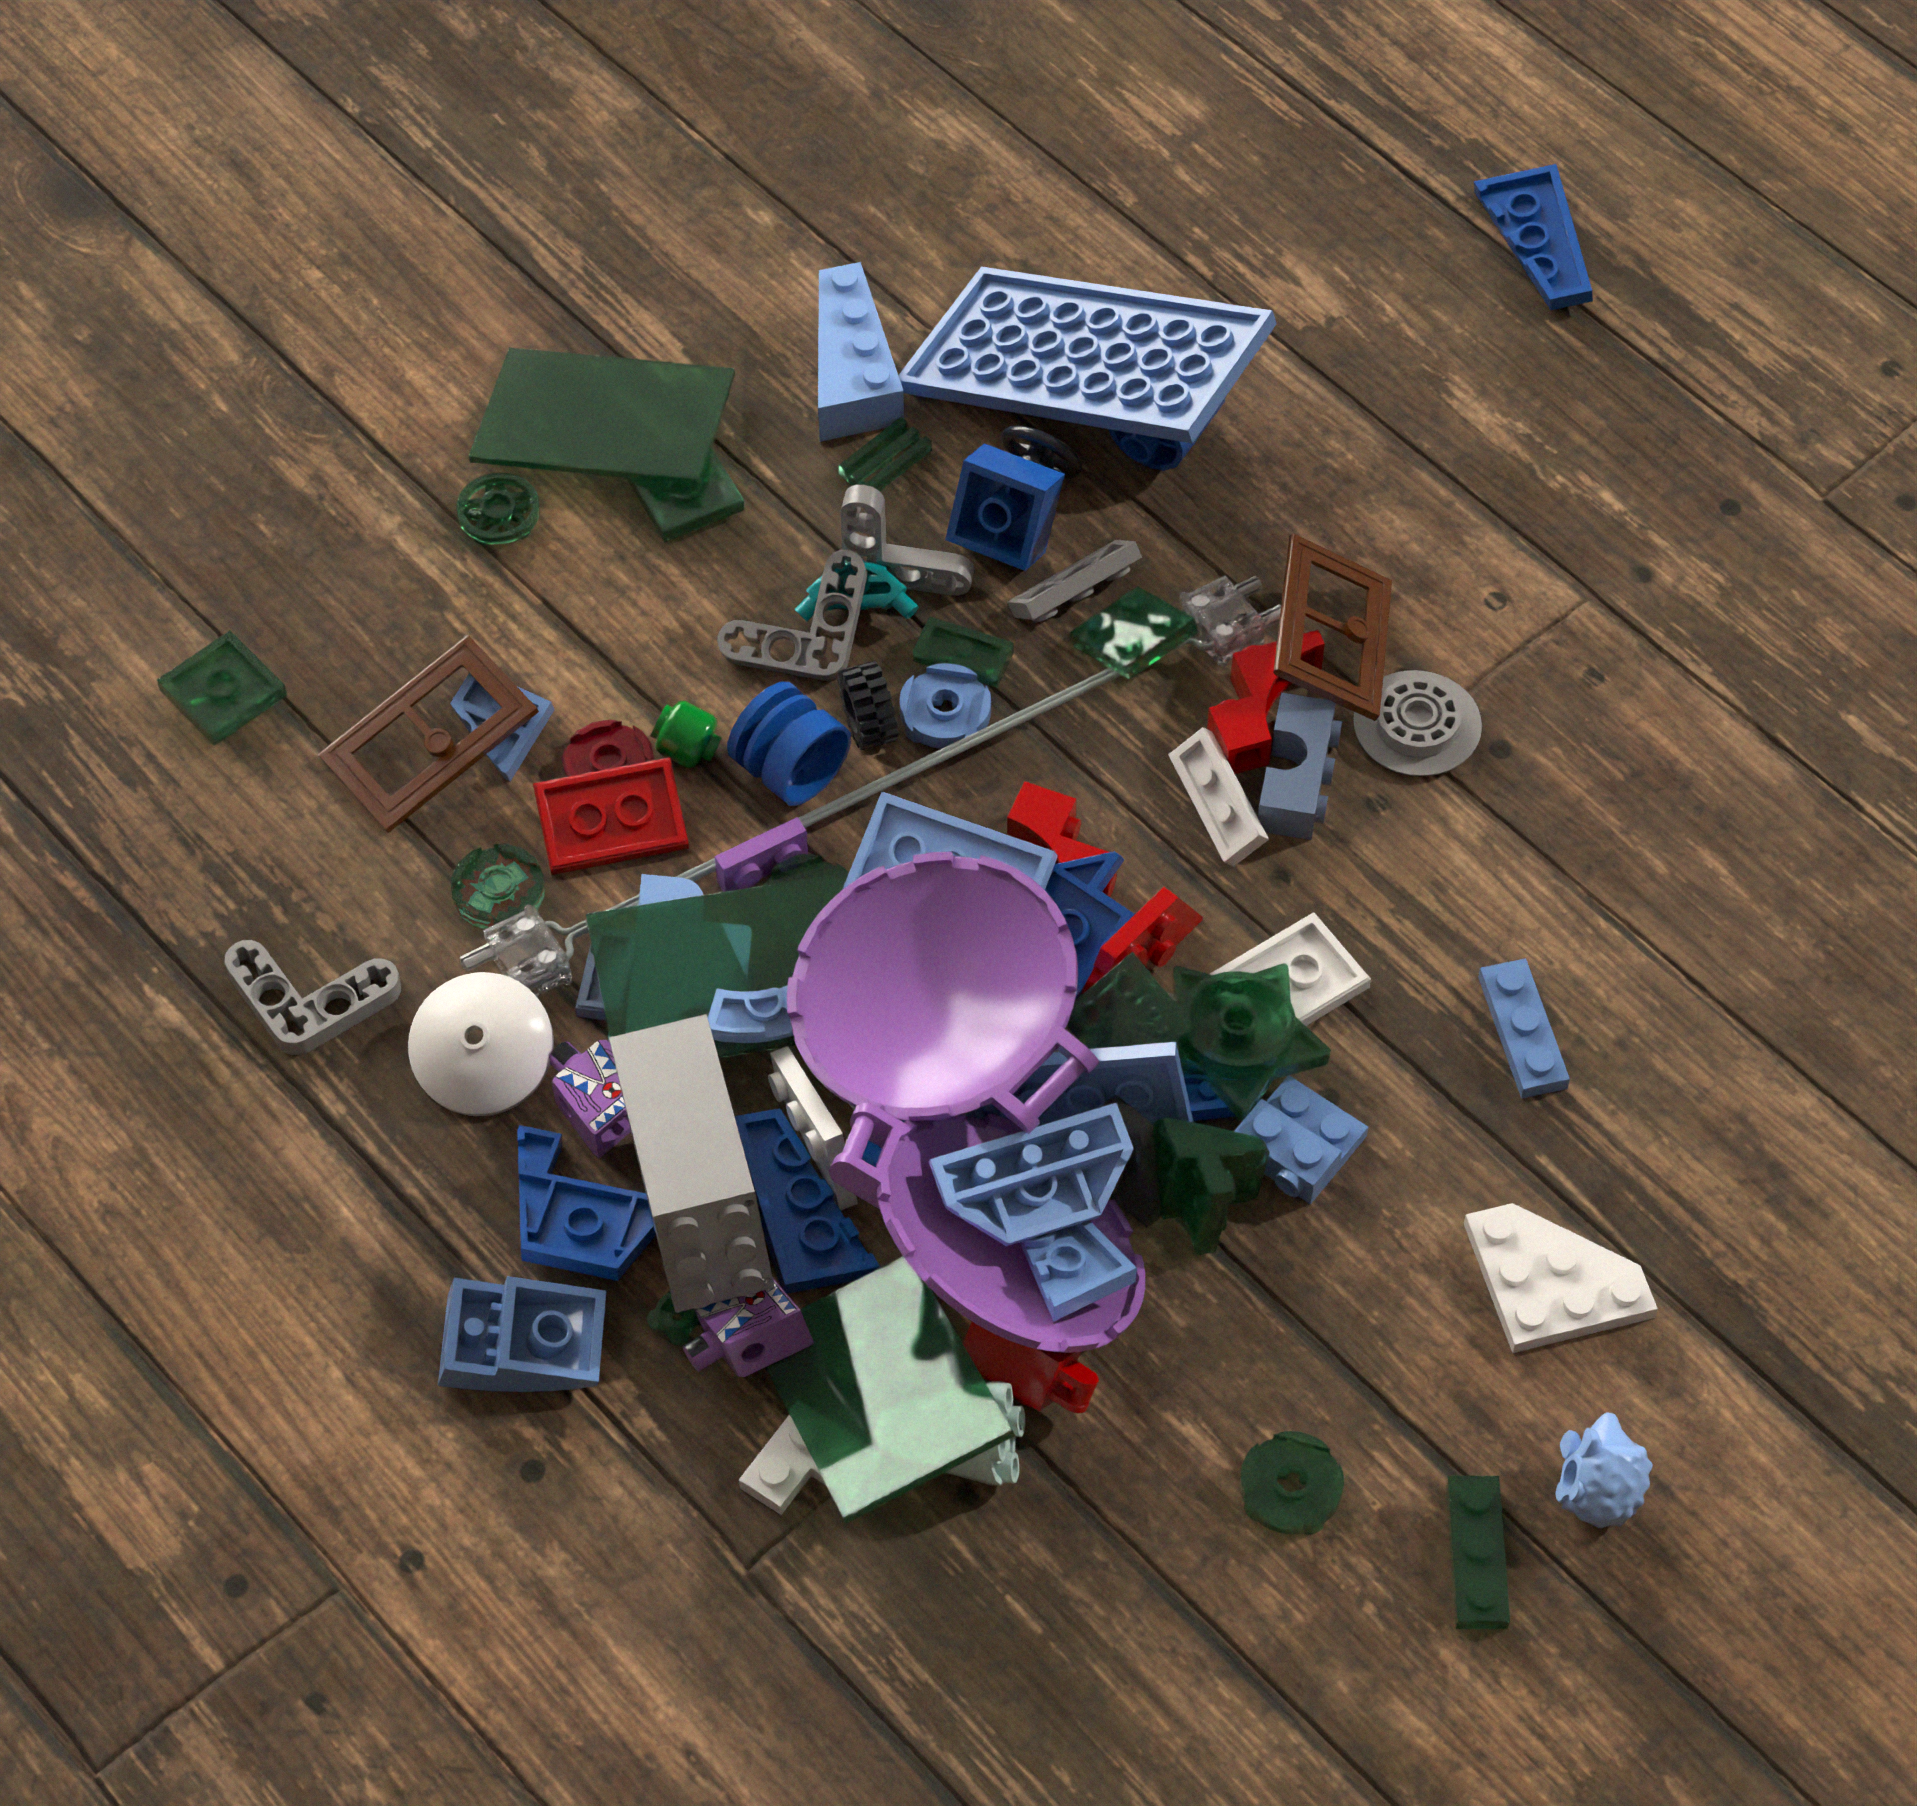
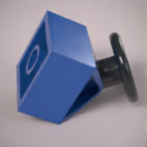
M1009 426L1001 433V443L1006 451L983 444L964 459L945 540L1026 571L1045 554L1063 480L1078 476L1082 470V463L1077 454L1057 438L1031 427ZM1015 439L1031 441V444H1019Z

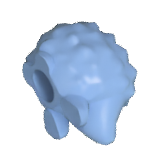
M1609 1412L1600 1416L1591 1428H1586L1582 1441L1576 1431L1568 1430L1564 1433L1560 1442V1449L1565 1461L1562 1467L1561 1479L1556 1488V1499L1559 1503H1562L1563 1509L1574 1513L1579 1520L1592 1524L1597 1528L1607 1526L1621 1527L1644 1504L1643 1495L1650 1487L1649 1473L1652 1470L1653 1464L1647 1457L1646 1449L1634 1443L1621 1429L1616 1415Z

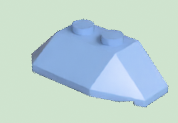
M1113 1103L1038 1126L1030 1134L1021 1131L930 1159L929 1165L945 1209L1003 1245L1009 1246L1099 1218L1134 1148L1117 1103Z

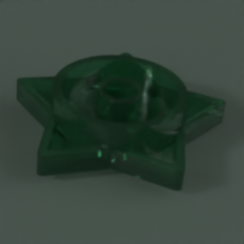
M1279 964L1255 973L1230 971L1215 975L1182 966H1175L1173 968L1172 985L1177 1018L1156 1043L1176 1042L1183 1076L1205 1081L1241 1121L1257 1105L1274 1079L1322 1067L1329 1063L1330 1048L1295 1016L1291 1004L1289 968L1287 964Z

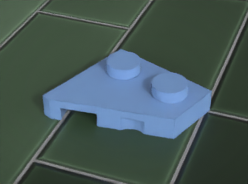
M468 674L450 703L453 711L470 733L501 709L499 704L470 674ZM520 687L518 688L537 707L539 712L486 754L503 778L508 781L512 780L554 712L551 701Z

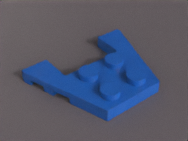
M519 1125L517 1137L522 1261L618 1281L656 1236L646 1193L552 1174L563 1146L562 1134Z

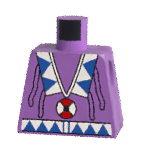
M598 1040L584 1053H580L571 1043L565 1041L559 1044L549 1056L550 1065L559 1072L552 1080L555 1102L592 1153L599 1159L631 1132L611 1045L607 1040Z
M773 1279L774 1288L760 1291L751 1296H740L712 1303L703 1308L695 1309L704 1333L683 1345V1350L698 1372L723 1358L737 1376L746 1377L814 1344L801 1310Z

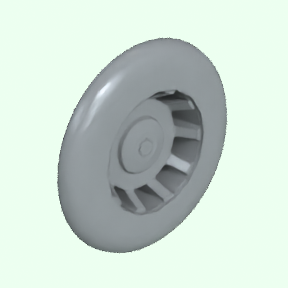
M1401 671L1384 676L1380 716L1376 721L1354 712L1355 733L1365 752L1381 766L1403 775L1421 777L1448 772L1458 767L1470 757L1481 737V715L1470 694L1451 679L1427 671Z

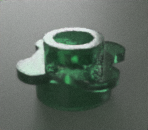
M670 1291L658 1301L656 1309L651 1310L647 1315L648 1326L653 1330H661L669 1336V1342L676 1346L686 1344L689 1341V1334L696 1326L701 1325L695 1309L675 1312ZM675 1314L682 1316L679 1321L673 1320Z

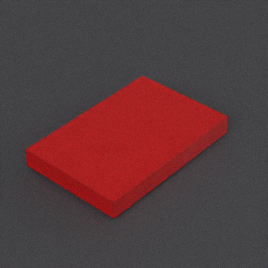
M670 757L533 783L551 875L689 849Z

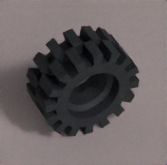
M872 661L839 670L837 680L840 687V698L843 701L842 707L846 713V721L848 727L851 728V735L853 740L856 741L857 747L862 751L897 741L898 731L896 728H898L894 717L896 714L890 700L892 697L890 691L887 690L886 679L882 676V670L877 662Z

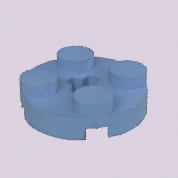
M941 663L926 667V673L919 675L915 680L914 675L910 677L900 693V718L905 726L907 737L916 743L942 749L986 728L990 721V691L987 686L984 688L983 684L977 680L976 673L961 665ZM943 700L952 701V708L955 709L949 712H942L934 708V706H941Z

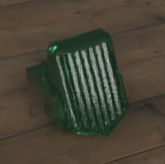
M1160 1118L1139 1133L1138 1142L1150 1172L1148 1183L1163 1220L1182 1217L1197 1255L1215 1253L1221 1232L1226 1230L1228 1206L1230 1204L1248 1202L1258 1196L1270 1155L1269 1149L1265 1141L1257 1136L1175 1118Z

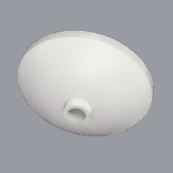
M486 972L456 977L434 990L419 1007L413 1019L408 1040L410 1064L417 1081L425 1092L441 1106L453 1112L469 1116L499 1114L524 1102L544 1080L550 1067L549 1056L554 1048V1036L549 1016L534 993L510 977ZM471 1031H483L481 1042L474 1045L468 1043L467 1038Z

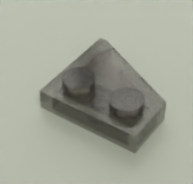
M1116 1094L1105 1101L1102 1107L1117 1103L1134 1149L1110 1197L1147 1228L1158 1221L1161 1216L1153 1124Z

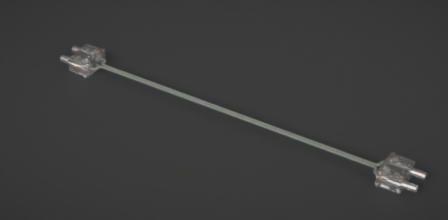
M1225 575L1190 593L1182 592L1180 594V620L1178 626L1181 633L821 806L799 817V820L804 828L1186 644H1191L1199 650L1207 651L1218 666L1225 667L1228 661L1232 659L1233 653L1251 645L1260 646L1264 644L1265 629L1279 622L1281 605H1277L1260 614L1256 612L1245 599L1262 589L1261 581L1256 576L1234 586ZM1188 630L1192 633V635H1193L1196 639L1191 638V637H1186L1187 634H1188ZM715 858L676 877L689 879L694 882L716 871ZM640 894L567 929L562 928L553 921L544 922L534 906L526 905L524 911L483 930L486 944L460 956L461 965L465 971H470L490 960H494L504 976L520 982L533 992L535 996L561 984L570 985L573 979L569 965V959L574 952L572 941L638 909ZM549 928L554 929L560 935H568L565 939L566 953Z

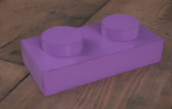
M794 818L715 856L717 883L725 895L738 889H748L757 884L761 878L780 869H790L796 866L803 858L808 857L807 831L799 818Z

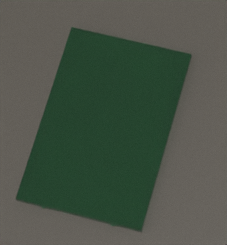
M509 347L469 453V462L700 485L727 399L729 398V392L735 377V369Z
M841 874L586 913L591 941L590 951L594 956L609 1032L608 1040L610 1037L707 1014L708 1017L717 988L749 992L774 987L780 989L787 986L788 978L793 976L799 957L798 946L807 929L830 900L844 889ZM794 1035L760 1043H733L714 1040L718 1058L796 1045Z
M904 1257L800 1309L814 1344L765 1367L846 1524L1015 1436L1010 1424L932 1290L916 1274Z

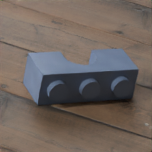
M1281 692L1274 727L1271 756L1290 759L1299 766L1289 770L1266 768L1258 811V819L1266 833L1312 840L1315 822L1324 824L1328 796L1320 795L1322 784L1331 786L1335 758L1327 757L1329 747L1338 748L1342 721L1334 720L1336 703L1330 700Z

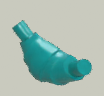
M863 560L867 570V580L860 610H870V608L887 610L894 607L906 620L911 618L919 606L905 594L907 587L888 572L886 566ZM845 562L843 569L836 568L834 572L838 573L841 580L839 593L853 598V594H847L845 585L848 576H856L857 572L853 570L851 562ZM822 575L806 589L809 595L794 609L806 622L814 615ZM833 589L829 590V593H838ZM833 604L826 609L827 611L834 609L849 611L846 606L841 604Z

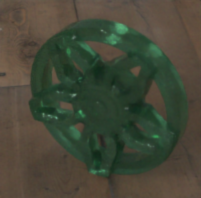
M501 472L480 476L467 484L457 499L456 510L461 528L475 542L482 545L505 544L518 539L523 540L531 534V530L539 519L540 503L535 488L527 480L518 475ZM504 484L515 486L523 492H512L510 494ZM486 487L482 498L470 499L474 493ZM532 508L528 518L525 520L522 514ZM467 518L477 521L476 527H474L467 520ZM511 521H514L518 523L519 526L515 527L509 523ZM488 524L493 525L487 532L483 531ZM500 526H503L505 532H499Z

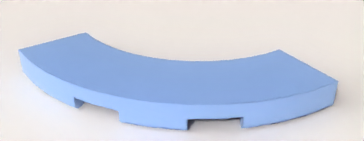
M788 985L780 989L774 987L749 992L717 988L708 1015L713 1039L721 1042L760 1043L793 1036L790 1017L787 1014Z

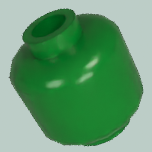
M679 701L673 707L666 704L650 737L656 739V752L666 758L670 757L672 761L686 768H694L702 758L710 762L722 740L721 736L715 734L718 726L717 718L687 701Z

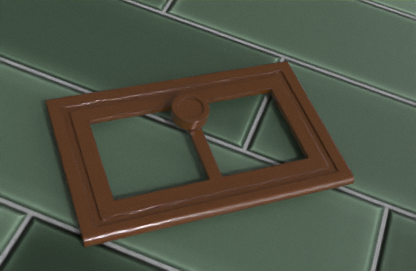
M1291 534L1288 543L1273 673L1376 721L1380 716L1392 580L1307 539ZM1311 564L1367 590L1364 619L1352 616L1343 624L1306 606ZM1305 616L1346 635L1355 643L1362 644L1358 687L1300 660Z
M467 634L318 753V756L384 830L389 833L539 711ZM461 667H464L499 704L501 709L453 747V739L447 730L442 728L432 730L412 707ZM405 714L425 736L424 746L428 753L440 758L390 797L353 754L401 715Z

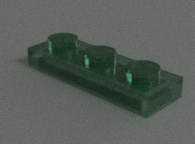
M1447 1476L1446 1497L1455 1628L1508 1629L1510 1610L1499 1476Z

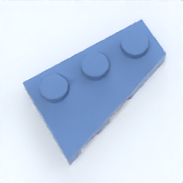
M1090 1220L1020 1242L1053 1322L1136 1282L1137 1267Z

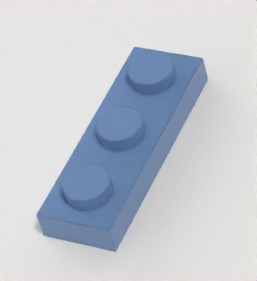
M1526 958L1480 968L1478 979L1521 1099L1568 1089L1570 1078Z

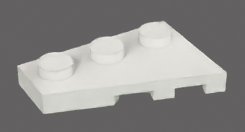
M786 1046L771 1052L774 1073L768 1075V1079L775 1098L778 1102L785 1101L790 1121L794 1129L800 1131L823 1179L825 1178L834 1193L833 1198L840 1211L858 1204L856 1195L836 1184L829 1174L835 1156L842 1153L844 1149L843 1133L790 1048Z

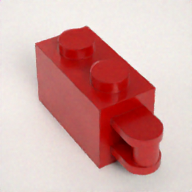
M974 1322L970 1324L957 1357L958 1360L971 1367L983 1379L1010 1383L1015 1399L1021 1404L1033 1407L1039 1412L1052 1402H1055L1070 1412L1084 1413L1099 1382V1377L1094 1371L1078 1362L1081 1352H1052L1027 1347L1000 1337Z

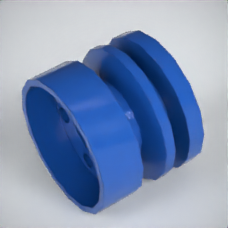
M778 682L764 689L741 712L731 729L727 750L728 755L741 767H744L755 778L762 777V783L789 806L801 805L821 792L838 773L847 758L851 746V732L824 709L817 710L816 704L808 696L803 695L792 683Z

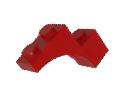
M1319 630L1303 634L1300 660L1322 670L1325 643ZM1277 641L1260 646L1251 645L1233 653L1230 680L1239 699H1228L1216 706L1209 707L1207 729L1213 732L1234 774L1269 765L1272 738L1268 730L1266 718L1281 692L1283 693L1293 684L1273 673Z
M1024 781L1007 816V835L1054 851L1058 855L1055 864L1109 853L1108 851L1076 841L1081 828V819L1076 818V798ZM1116 873L1102 891L1109 897L1115 887Z

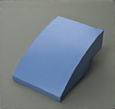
M507 1276L504 1285L454 1278L447 1297L438 1386L509 1392L557 1391L597 1386L600 1372L606 1291Z

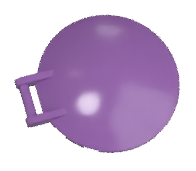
M931 852L913 855V861L896 865L887 870L884 865L849 884L830 900L807 929L797 949L799 957L793 976L788 978L787 1014L790 1017L795 1044L806 1065L829 1091L854 1107L861 1103H871L899 1120L925 1121L954 1117L991 1103L1023 1131L1030 1134L1040 1124L1038 1117L1083 1072L1089 1074L1099 1064V1060L1092 1051L1065 1030L1076 997L1078 965L1072 935L1056 903L1032 878L1004 862L982 855L979 859L957 857L952 852ZM1058 1050L1068 1060L1023 1104L1012 1094Z
M861 1103L855 1107L850 1118L851 1132L842 1153L835 1156L829 1170L830 1177L836 1184L880 1209L885 1225L905 1260L927 1286L952 1308L975 1324L1000 1337L1027 1347L1052 1352H1082L1096 1349L1118 1338L1132 1323L1140 1310L1144 1298V1262L1142 1255L1134 1253L1128 1238L1133 1230L1114 1199L1107 1202L1099 1218L1090 1221L1137 1267L1136 1282L1053 1322L1020 1242L1005 1246L945 1209L929 1165L930 1159L1023 1130L1011 1120L988 1113L985 1119L961 1114L936 1120H907L904 1123L871 1103ZM868 1141L882 1148L875 1167L861 1159Z

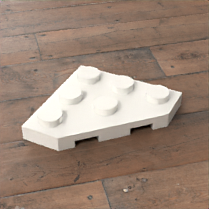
M1513 1203L1465 1215L1464 1226L1512 1353L1655 1318L1658 1308L1640 1265Z

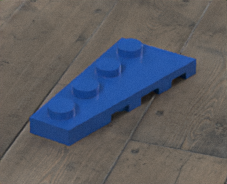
M1557 164L1474 181L1476 196L1549 309L1555 310L1593 302L1591 284Z
M781 1109L734 1116L756 1194L763 1233L779 1285L785 1293H794L878 1277L881 1266L872 1253L868 1254L858 1239V1230L849 1217L845 1218L833 1200L834 1193L825 1178L822 1180L819 1178L810 1163L811 1156Z

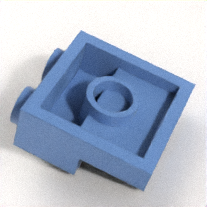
M1288 1075L1267 1101L1261 1099L1235 1129L1232 1136L1231 1152L1235 1154L1237 1160L1250 1170L1258 1169L1273 1179L1276 1185L1287 1195L1292 1197L1299 1196L1309 1204H1312L1367 1137L1368 1126Z

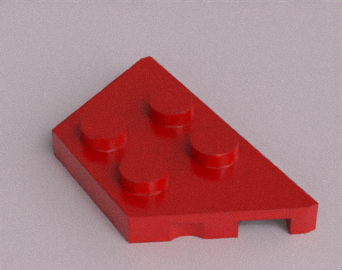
M1163 887L1100 948L1093 964V971L1081 993L1090 1001L1079 1012L1072 1015L1069 1026L1084 1037L1125 996L1127 998L1134 996L1142 987L1145 976L1155 966L1161 968L1168 963L1176 951V946L1203 921V916L1167 888Z

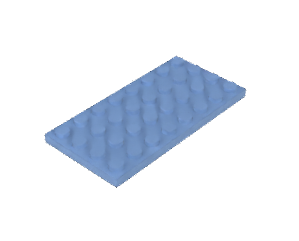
M981 267L898 376L903 393L1193 444L1277 323L1272 310Z

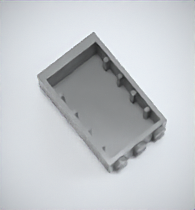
M707 1014L610 1037V1045L675 1312L692 1308H703L712 1303L740 1296H751L760 1291L774 1288L756 1194Z

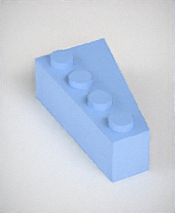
M861 262L819 270L818 417L820 442L904 424L903 388Z

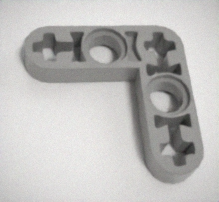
M854 485L846 490L840 512L842 550L854 551L862 560V556H867V562L886 566L887 571L910 590L954 596L963 595L970 590L975 568L968 558L955 553L886 544L885 499L882 493L867 485ZM861 507L865 508L866 513H860ZM855 532L866 533V534H869V535H871V536H873V537L862 536V535H859V534H857V533H855ZM901 566L912 567L916 570H908Z
M839 550L827 559L810 633L750 621L733 620L726 623L720 629L717 636V644L722 655L729 662L736 665L823 681L837 679L839 670L846 669L848 666L866 585L867 570L862 558L854 551ZM845 562H851L853 570L857 572L856 576H848L845 585L847 594H853V598L839 593L841 580L838 573L834 572L836 568L843 569ZM833 589L838 593H829V590ZM841 604L848 608L849 616L843 625L833 627L824 621V613L829 606ZM739 632H744L747 641L760 644V635H766L761 644L762 657L756 658L758 651L755 647L741 646L739 653H734L733 647L728 643L729 638L736 639ZM820 632L831 637H844L842 642L834 638L832 652L838 658V661L830 662L827 669H822L819 660L815 659L816 655L825 654L828 643L825 636L819 637ZM780 639H788L795 644L793 657L785 662H778L770 655L772 645Z
M242 940L232 945L225 954V966L231 982L278 1047L290 1055H302L312 1051L389 1006L398 999L401 993L399 972L391 961L385 959L369 960L302 999L265 947L259 942ZM247 959L250 963H255L259 977L254 980L248 968L244 965L240 966L241 961ZM378 978L382 982L386 981L387 985L379 988L376 984L371 985L370 981ZM355 988H358L359 994L364 996V1000L358 1001ZM278 989L285 993L283 1000L276 1005L266 1006L259 1002L260 996L267 990ZM336 998H343L351 1003L349 1009L340 1015H331L325 1011L326 1005ZM290 1014L291 1020L300 1030L304 1029L305 1033L300 1036H296L293 1032L289 1033L284 1018Z

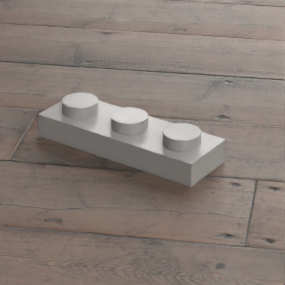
M1114 540L1012 598L1007 603L1014 618L1029 619L1034 623L1044 621L1054 616L1058 612L1056 607L1065 601H1078L1094 592L1093 585L1104 579L1106 581L1115 580L1130 571L1129 565L1142 558V555L1135 541Z

